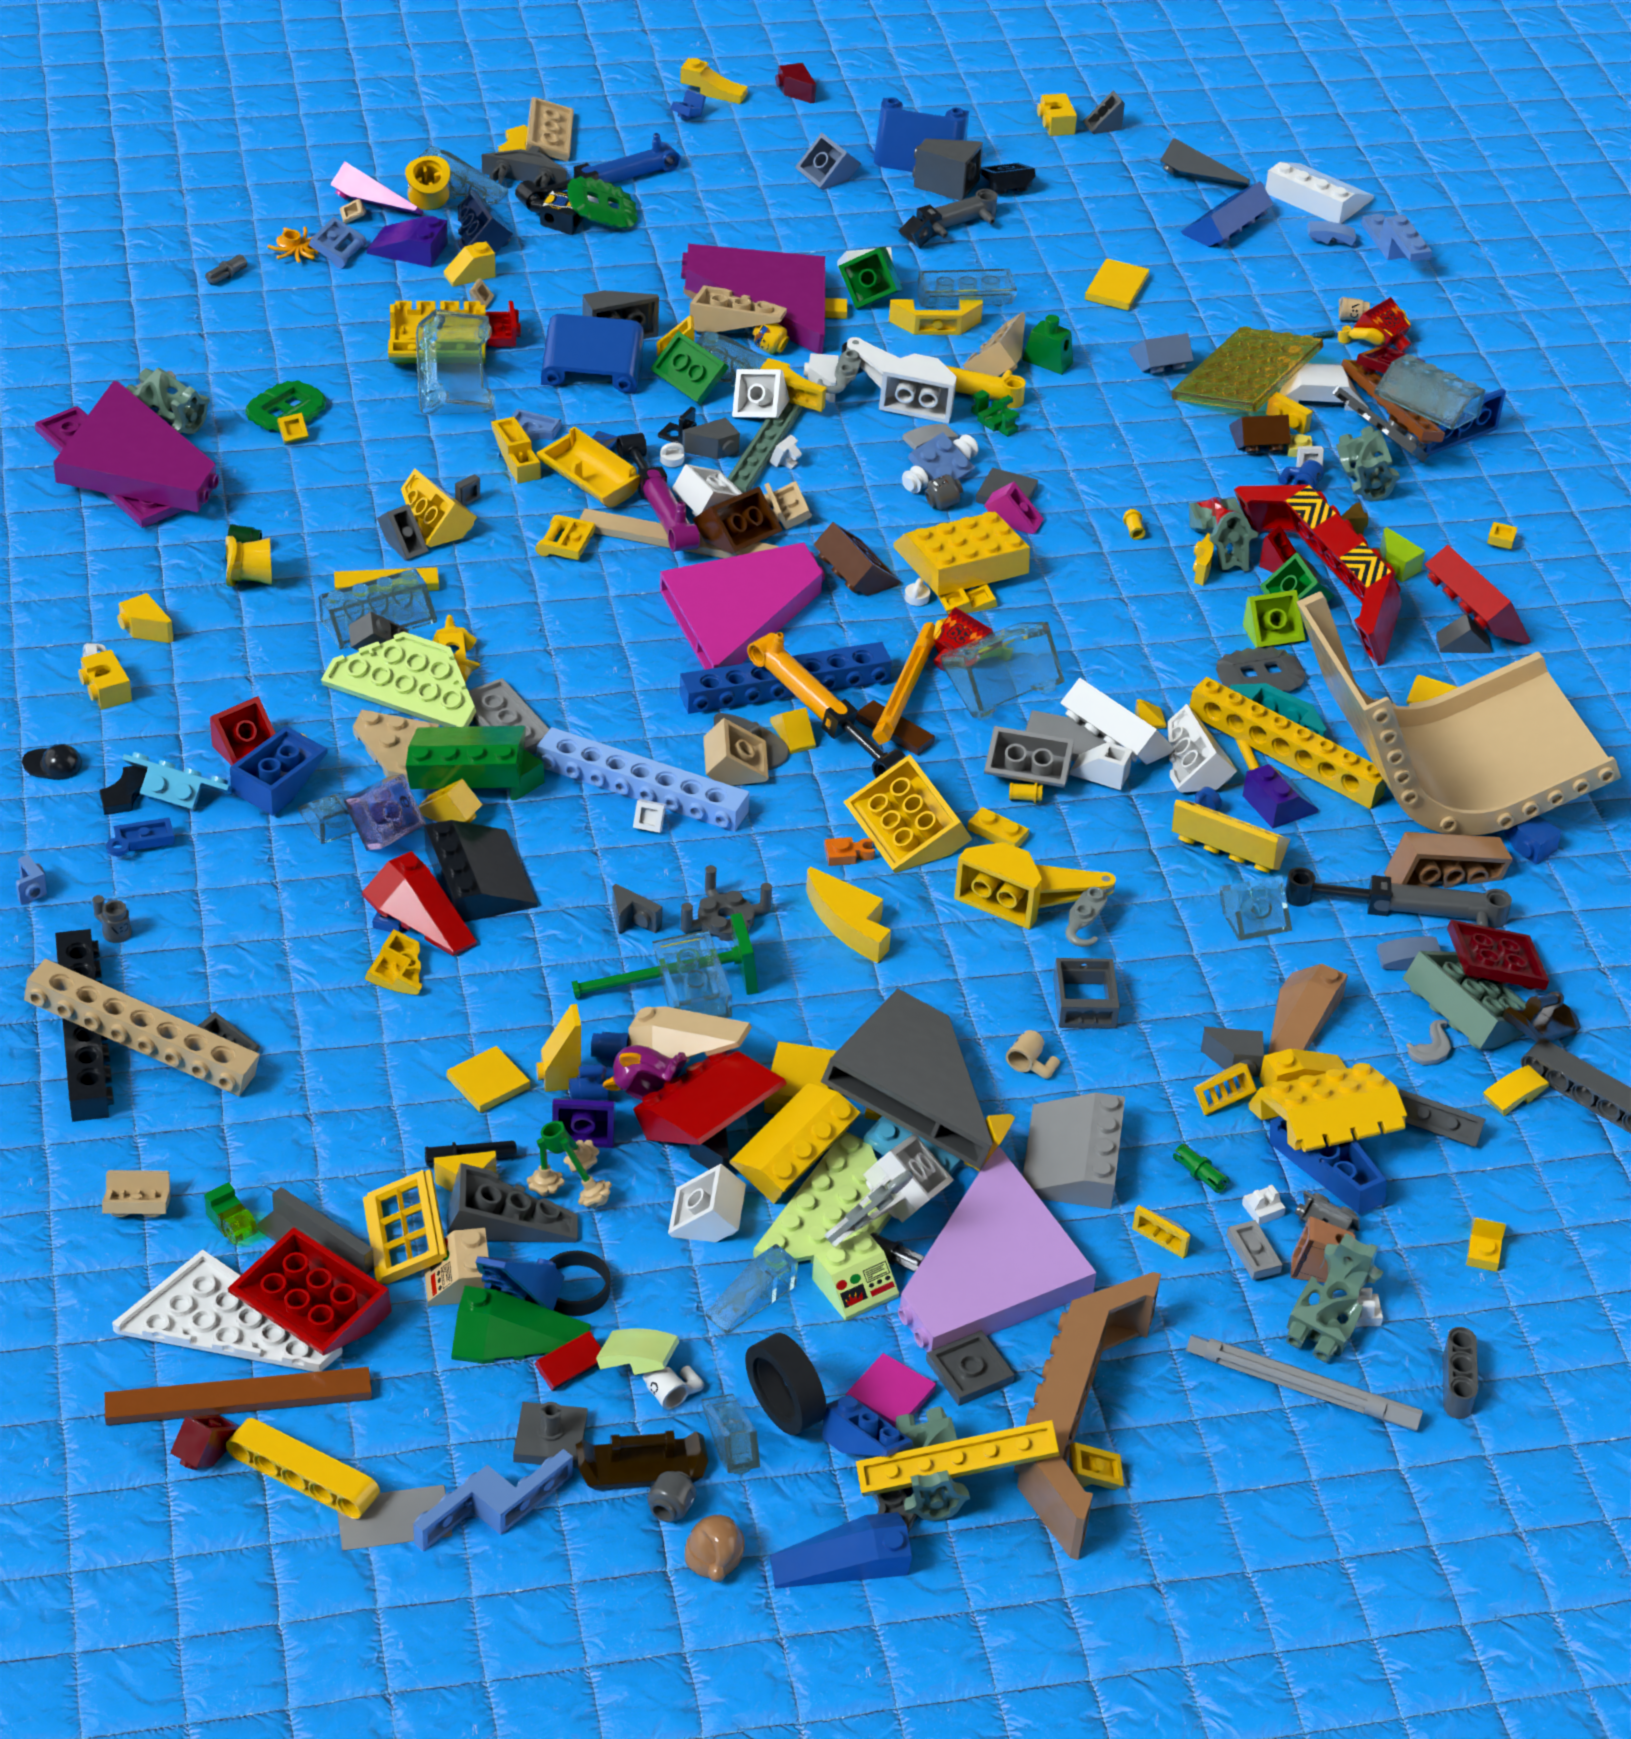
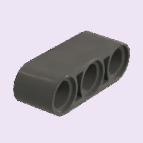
M1455 1327L1449 1331L1443 1352V1407L1445 1412L1452 1418L1465 1419L1472 1413L1478 1391L1477 1339L1470 1329Z

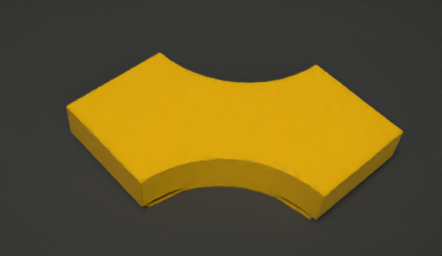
M521 125L506 130L507 141L498 146V152L517 149L526 150L528 127Z

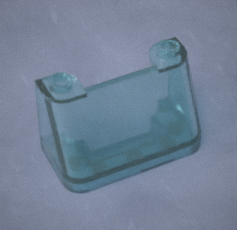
M435 309L419 322L416 330L419 407L422 414L487 413L494 408L495 395L492 394L491 389L484 388L481 346L491 336L489 316Z
M1048 622L1014 624L940 656L943 668L973 718H978L979 721L992 718L994 716L993 712L997 711L996 706L1030 691L1040 690L1041 694L1049 693L1056 690V685L1065 682Z

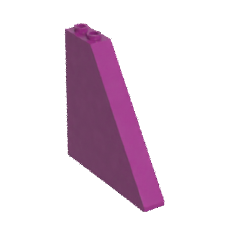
M688 243V251L683 252L681 279H685V289L697 294L703 285L724 288L733 291L732 295L739 298L742 295H747L755 303L765 301L787 308V313L781 322L777 323L786 328L789 340L817 354H822L825 336V256Z
M118 381L111 383L54 460L56 483L198 512L202 505L207 503L210 493L213 489L217 488L219 483V475L216 474V463Z

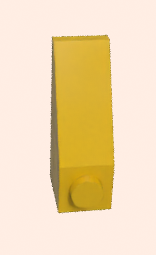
M577 1004L570 1005L541 1049V1062L536 1063L537 1079L543 1080L545 1092L568 1090L569 1078H577V1075H579L578 1067L581 1066V1022Z
M1286 1049L1264 1055L1259 1081L1263 1087H1266L1276 1081L1288 1082L1297 1080L1303 1075L1315 1076L1324 1074L1331 1069L1343 1070L1347 1068L1338 1055Z

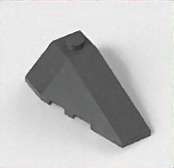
M1174 137L1160 160L1163 166L1162 169L1171 175L1176 173L1184 177L1248 188L1250 185V179Z
M464 1163L459 1165L447 1210V1234L454 1230L485 1228L487 1241L575 1243L577 1241L578 1215L545 1198L538 1200L524 1193L526 1188L518 1184L513 1187L499 1180L500 1175L491 1170Z

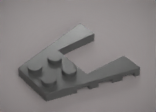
M1339 386L1332 392L1333 395L1424 463L1429 454L1424 451L1426 446L1391 419L1388 422L1384 421Z

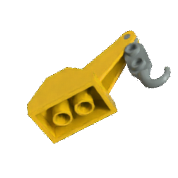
M1005 842L970 847L963 851L958 858L954 899L1029 930L1037 920L1038 908L1076 901L1070 909L1069 924L1065 935L1071 944L1079 947H1089L1095 944L1098 938L1094 936L1091 939L1085 940L1077 937L1076 933L1095 921L1107 903V896L1114 892L1116 878L1108 872H1092L1036 865L1028 851Z

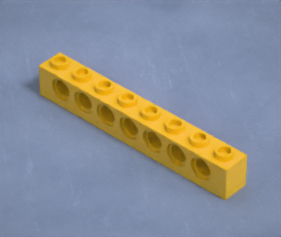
M1205 677L1192 690L1189 706L1201 721L1237 740L1245 741L1254 749L1369 809L1384 795L1386 783L1374 763L1208 677Z

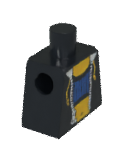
M551 190L544 200L532 199L530 210L531 212L540 213V224L544 227L573 235L584 218L572 209L567 191Z

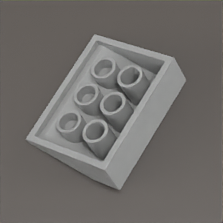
M1095 1092L1033 1104L1023 1177L1040 1199L1111 1209L1124 1112V1096Z

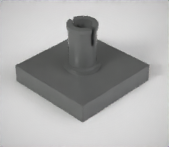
M522 1402L513 1462L542 1465L547 1458L554 1457L564 1449L573 1456V1468H579L576 1444L584 1439L588 1408L563 1406L556 1402H546L544 1404Z

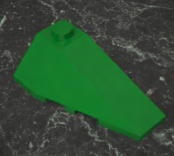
M465 1286L457 1312L451 1358L459 1361L488 1364L494 1363L496 1358L513 1357L514 1361L524 1360V1355L543 1354L545 1356L590 1331L591 1324L498 1290Z

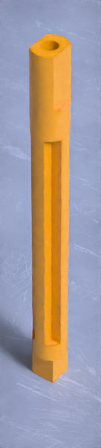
M927 622L923 625L873 731L872 737L878 745L890 741L934 646L933 635L935 625L933 622Z

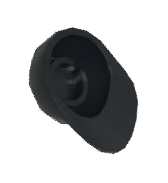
M54 744L49 748L35 749L27 752L23 756L22 764L25 771L32 776L58 780L76 774L82 767V759L74 747L67 744Z

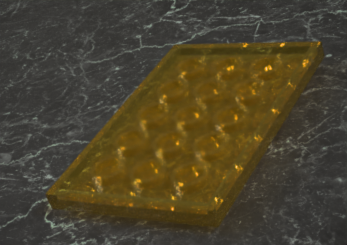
M1247 326L1240 327L1171 391L1172 399L1256 412L1323 348V339L1314 338L1311 335L1300 336L1293 335L1290 332L1278 333L1272 332L1269 329L1257 330Z

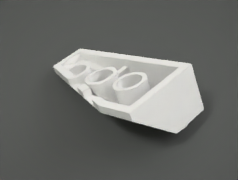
M1188 704L1168 721V742L1175 748L1169 754V760L1173 763V769L1170 770V778L1180 793L1199 791L1203 787L1217 790L1231 780L1232 776L1237 772L1236 768Z

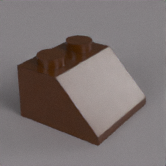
M1289 415L1241 417L1229 424L1237 449H1245V453L1260 452V448H1269V452L1283 451V447L1291 444Z

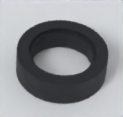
M775 1333L747 1349L745 1364L751 1387L761 1407L779 1429L787 1434L796 1435L824 1419L826 1415V1398L821 1381L808 1356L792 1338L783 1333Z

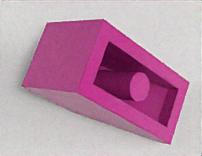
M1014 481L994 491L984 505L988 512H996L1012 529L1029 534L1035 533L1044 519Z

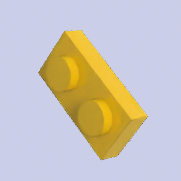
M1277 391L1269 394L1267 415H1289V426L1303 435L1310 430L1312 410Z
M984 807L968 821L967 830L994 843L1005 842L1015 847H1019L1028 838L1029 834L1028 828Z

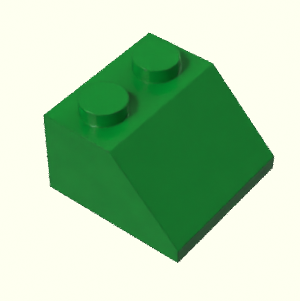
M886 247L876 248L838 265L856 309L903 290Z
M1298 552L1260 585L1264 594L1297 590L1299 600L1317 592H1322L1327 602L1334 597V594L1315 567Z

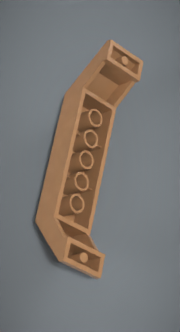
M1152 1272L1071 1301L1068 1313L1062 1312L1060 1316L1058 1330L1061 1332H1059L1058 1336L1054 1335L1050 1354L1053 1356H1051L1050 1360L1046 1359L1042 1378L1045 1380H1043L1042 1384L1038 1383L1033 1402L1037 1404H1035L1034 1409H1029L1025 1426L1049 1420L1053 1421L1060 1456L1015 1465L1014 1473L1019 1474L1017 1488L1069 1558L1075 1560L1079 1559L1086 1536L1093 1493L1084 1491L1067 1465L1070 1444L1074 1442L1102 1352L1138 1336L1147 1338L1155 1312L1161 1278L1160 1273Z

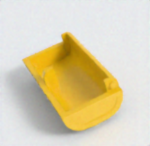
M572 427L569 429V434L537 452V457L542 463L551 467L606 507L612 508L627 500L637 490L640 482V475L637 474L636 467L577 427Z

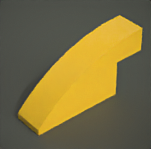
M809 867L807 870L806 892L821 921L848 947L862 956L879 963L889 951L891 929L878 924L882 920L883 899L813 867Z

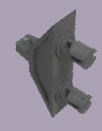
M532 145L529 150L517 149L482 154V174L489 175V181L492 184L498 180V185H501L504 178L519 181L529 180L537 187L542 188L567 181V170L540 153L541 148Z

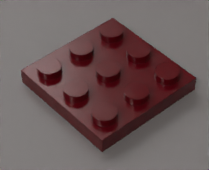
M1450 920L1447 930L1465 975L1474 979L1485 978L1494 980L1500 984L1511 983L1521 985L1530 990L1535 988L1546 990L1549 979L1530 935Z

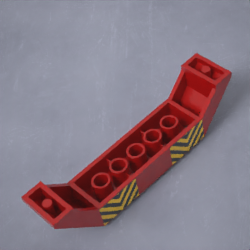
M1311 485L1236 487L1234 492L1240 508L1254 531L1258 532V534L1263 531L1271 532L1280 525L1284 532L1297 533L1362 603L1360 616L1354 622L1364 651L1378 666L1382 665L1385 661L1402 605L1399 595L1401 588L1394 579L1396 573L1389 563L1384 564L1378 551L1375 548L1370 549L1362 534L1357 535L1349 520H1343L1338 509L1334 505L1329 506L1324 494L1321 491L1316 492Z

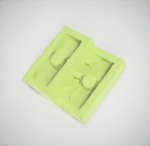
M651 1329L615 1330L611 1332L596 1359L600 1369L630 1363L634 1375L665 1369L679 1344V1339L676 1335Z

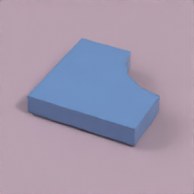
M516 409L511 416L516 418L531 441L538 439L553 440L562 427V420L521 409Z

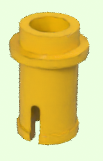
M1130 509L1125 512L1123 523L1128 527L1130 538L1140 540L1145 536V529L1142 525V514L1136 509Z
M1010 783L1009 800H1030L1036 804L1037 801H1042L1043 785H1038V783L1034 785Z

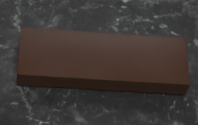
M872 700L857 711L856 720L874 730L885 707ZM901 716L890 740L918 756L934 743L935 736Z

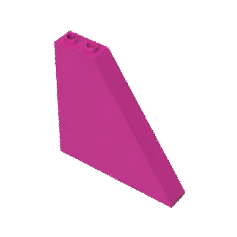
M803 542L660 571V593L705 670L742 664L749 657L747 647L750 643L768 633L779 631L821 593L825 574L823 568L819 567L815 561L813 552L809 551Z

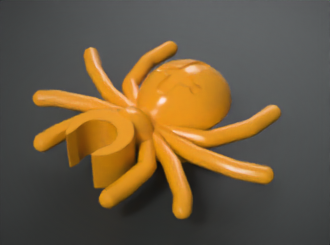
M306 226L303 228L302 239L298 231L284 227V232L276 239L278 247L267 246L268 249L286 252L277 256L278 260L286 258L295 252L297 263L301 262L299 252L308 259H315L314 253L318 254L317 250L309 246L312 237L307 238L308 230Z

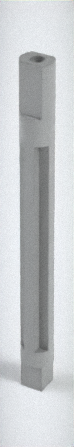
M1192 1334L1186 1351L1203 1356L1205 1360L1416 1432L1418 1430L1423 1414L1421 1409L1212 1338L1209 1340Z

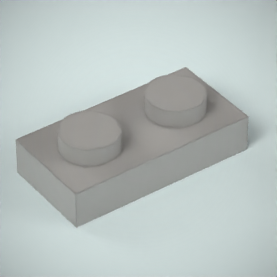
M1256 1220L1228 1227L1226 1236L1252 1280L1281 1273L1282 1263Z

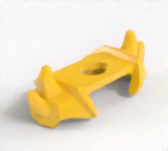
M448 615L445 628L437 630L432 641L445 646L455 645L460 648L453 655L464 682L467 681L472 671L480 666V663L466 659V650L468 651L473 648L477 638L465 628L457 627L453 616Z

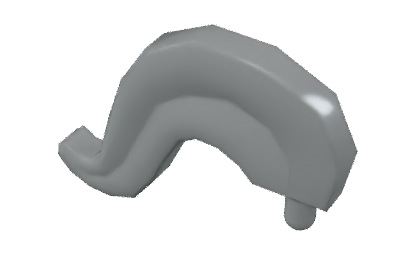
M1436 1020L1431 1023L1429 1035L1432 1043L1418 1044L1416 1046H1413L1411 1043L1406 1044L1408 1048L1407 1054L1412 1061L1421 1065H1432L1446 1060L1451 1051L1450 1041L1442 1029L1447 1028L1448 1022L1446 1020Z

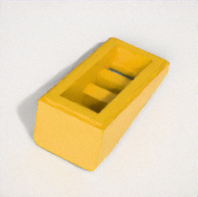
M1244 1063L1235 1064L1193 1087L1203 1115H1208L1257 1092L1249 1068ZM1235 1076L1237 1077V1080L1240 1085L1238 1089L1236 1088V1085L1233 1080V1077ZM1224 1081H1227L1230 1087L1231 1093L1229 1094L1226 1091L1225 1085L1223 1083ZM1218 1085L1220 1093L1222 1095V1098L1218 1099V1096L1214 1089V1086ZM1207 1089L1213 1100V1103L1209 1105L1203 1092Z

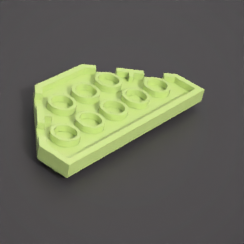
M406 632L393 635L394 639L381 644L377 641L359 648V652L346 657L341 655L333 658L321 678L323 686L444 727H468L476 713L475 706L451 647Z
M844 1132L831 1146L755 1246L753 1257L776 1268L785 1269L793 1267L795 1262L810 1260V1263H813L814 1254L833 1246L824 1235L836 1226L871 1191L866 1184L867 1179L863 1174L877 1162L872 1146L863 1142V1139ZM869 1200V1201L863 1206V1208L866 1207V1206H867L870 1202H872V1201ZM875 1207L873 1210H871V1211L868 1213V1215H870V1214L874 1213L875 1211H877V1210H878L877 1207ZM889 1212L883 1214L843 1241L865 1231H868L869 1234L875 1232L879 1235L892 1215Z

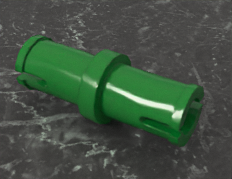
M1181 1144L1176 1148L1175 1151L1180 1156L1174 1153L1173 1159L1187 1168L1195 1180H1202L1215 1193H1221L1225 1190L1227 1185L1222 1183V1181L1228 1184L1229 1178L1213 1167L1211 1160L1207 1157L1199 1156L1187 1144Z

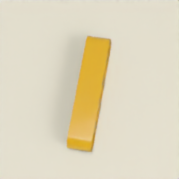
M247 1418L226 1442L228 1452L238 1461L350 1518L359 1519L380 1494L379 1486L369 1476L257 1419Z

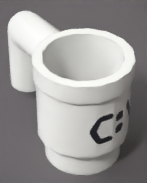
M685 1366L680 1371V1376L686 1382L682 1381L670 1367L647 1372L643 1375V1380L647 1384L648 1390L666 1410L678 1407L688 1395L699 1392L704 1388L703 1380L690 1366Z

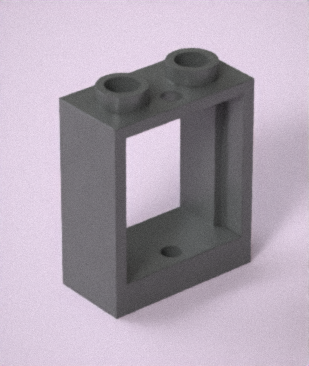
M1056 958L1053 982L1059 1028H1117L1120 1007L1113 959ZM1064 984H1104L1105 999H1066Z

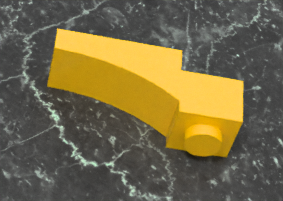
M688 58L681 67L680 83L700 87V94L706 97L741 104L748 93V86L740 85L722 77L708 66V62L701 61L698 58Z
M768 358L760 367V369L783 371L790 403L820 412L825 408V386L801 377L790 369V364Z

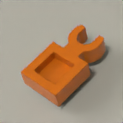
M852 837L825 839L824 849L829 866L856 864V858L870 861L875 857V849H872V839L864 838L858 842H853Z

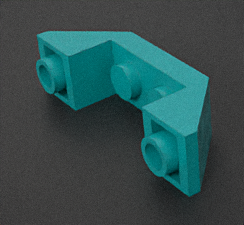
M1267 683L1235 684L1229 687L1233 691L1324 737L1326 727L1312 704Z

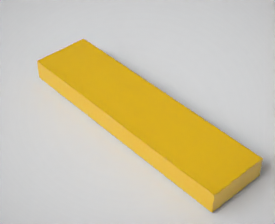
M437 567L334 572L335 595L439 590Z

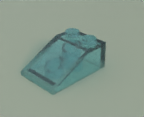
M709 929L652 941L668 1007L722 1018L732 1017V993Z

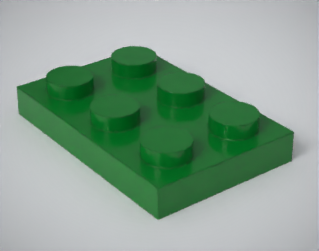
M678 331L651 366L650 370L701 406L729 366Z

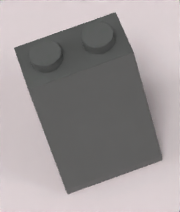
M925 139L920 146L916 147L914 152V158L916 159V165L912 173L914 187L959 201L963 200L980 181L983 142Z

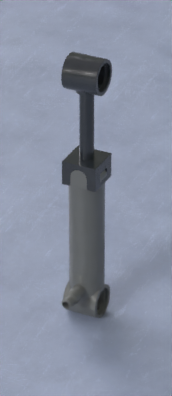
M1302 867L1289 871L1284 892L1285 900L1297 907L1308 905L1314 894L1367 900V914L1387 916L1388 911L1476 920L1477 925L1491 928H1500L1506 924L1512 902L1508 892L1501 889H1490L1486 893L1397 884L1391 883V877L1371 875L1369 889L1315 883V874L1309 869Z

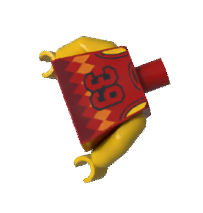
M1392 297L1364 312L1353 329L1348 325L1344 326L1342 331L1338 332V341L1340 343H1349L1352 339L1366 340L1376 347L1382 345L1390 347L1394 345L1399 351L1404 352L1411 346V342L1405 337V334L1411 327V323L1407 319L1406 312L1400 309Z
M956 607L952 609L947 618L940 619L935 624L933 639L939 654L933 662L942 671H945L952 662L966 669L972 664L986 659L997 658L1001 662H1009L1011 660L1013 649H1006L1007 644L1005 642H1000L999 646L996 645L991 628Z

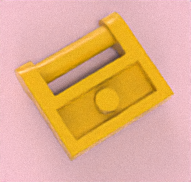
M555 515L550 521L549 530L543 540L537 543L535 550L541 556L553 554L579 560L595 532V523ZM564 529L559 540L553 542L557 534Z

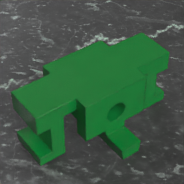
M981 390L973 394L972 398L976 401L975 405L971 406V413L978 417L977 421L993 432L998 430L1007 437L1018 432V425L1015 424V419L1020 414L1007 407L1008 404L1013 402L1011 396L1007 395L999 399V401H992V407L988 408L990 395L988 392Z

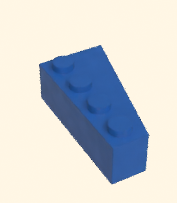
M1281 1116L1270 1120L1269 1144L1356 1213H1364L1385 1203L1387 1179L1354 1138L1352 1142L1328 1146L1325 1137H1323L1326 1144L1325 1148L1303 1152L1302 1148L1294 1150L1287 1143L1286 1120Z

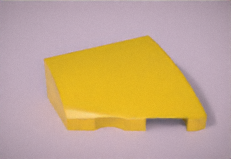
M393 929L383 944L379 955L368 970L365 980L392 991L418 995L422 988V983H419V973L421 970V962L418 960L420 953L419 942Z

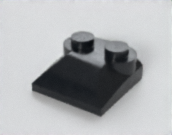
M1010 163L981 167L980 174L990 182L991 190H994L997 194L1007 193L1008 189L1014 188L1015 191H1027L1028 187L1032 186V180L1035 178V168L1022 163Z

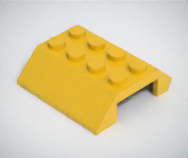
M395 301V304H390L389 363L400 365L407 363H421L424 365L485 364V305H481V301H464V310H459V301H440V310H436V301H416V309H412V301Z
M1358 1063L1353 1065L1352 1068L1343 1070L1331 1069L1324 1074L1315 1076L1303 1075L1293 1081H1276L1270 1086L1261 1087L1249 1102V1110L1261 1120L1278 1116L1286 1120L1287 1143L1294 1150L1302 1148L1303 1152L1325 1148L1326 1144L1323 1137H1325L1328 1146L1352 1142L1353 1136L1351 1131L1355 1139L1360 1140L1380 1135V1128L1383 1134L1404 1130L1405 1118L1407 1116L1396 1085L1370 1064Z

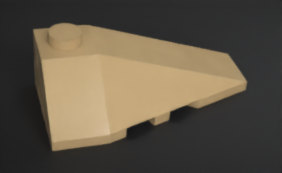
M703 285L690 303V315L694 317L695 330L701 334L781 322L787 313V308L765 301L755 303L750 300V296L742 295L739 298L733 296V291L705 285Z
M1021 312L1004 323L991 336V339L980 346V354L973 353L963 364V367L966 370L993 376H999L1006 370L1013 372L1018 367L1017 362L1022 357L1025 314Z
M666 1006L644 1007L637 1012L635 1019L629 1026V1046H647L670 1058L678 1055L679 1052H683L686 1054L687 1063L690 1057L702 1052L706 1056L740 1047L752 1026L748 1022Z

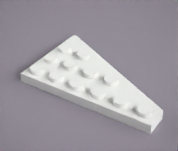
M203 1249L112 1322L113 1331L119 1335L313 1372L323 1371L342 1354V1347L324 1356L229 1293L228 1287L241 1275Z

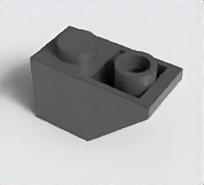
M371 611L348 625L351 648L359 651V648L377 641L381 644L394 639L393 635L401 632L409 633L408 629Z

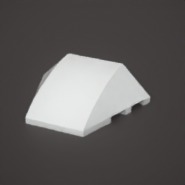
M1292 363L1279 392L1299 403V400L1343 402L1332 394L1335 388L1339 386L1369 409L1341 365ZM1344 403L1345 410L1354 411Z

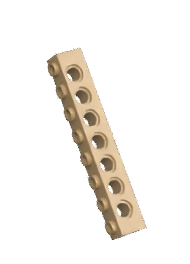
M44 959L27 979L24 1001L234 1095L240 1096L256 1074L259 1053L50 960Z

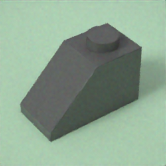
M727 418L684 429L682 437L684 453L713 459L739 453L740 433Z
M409 504L388 511L377 518L386 542L404 560L428 552Z
M1204 1027L1201 1052L1224 1070L1235 1064L1244 1063L1247 1064L1251 1076L1260 1077L1264 1058L1263 1031Z

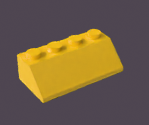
M1176 799L1174 804L1172 832L1179 834V840L1194 844L1195 840L1204 843L1203 849L1219 854L1220 850L1230 853L1229 859L1244 863L1245 859L1255 863L1254 868L1263 872L1270 873L1271 869H1280L1291 839L1191 801Z
M807 1083L729 1163L775 1204L842 1136L861 1112L838 1091Z

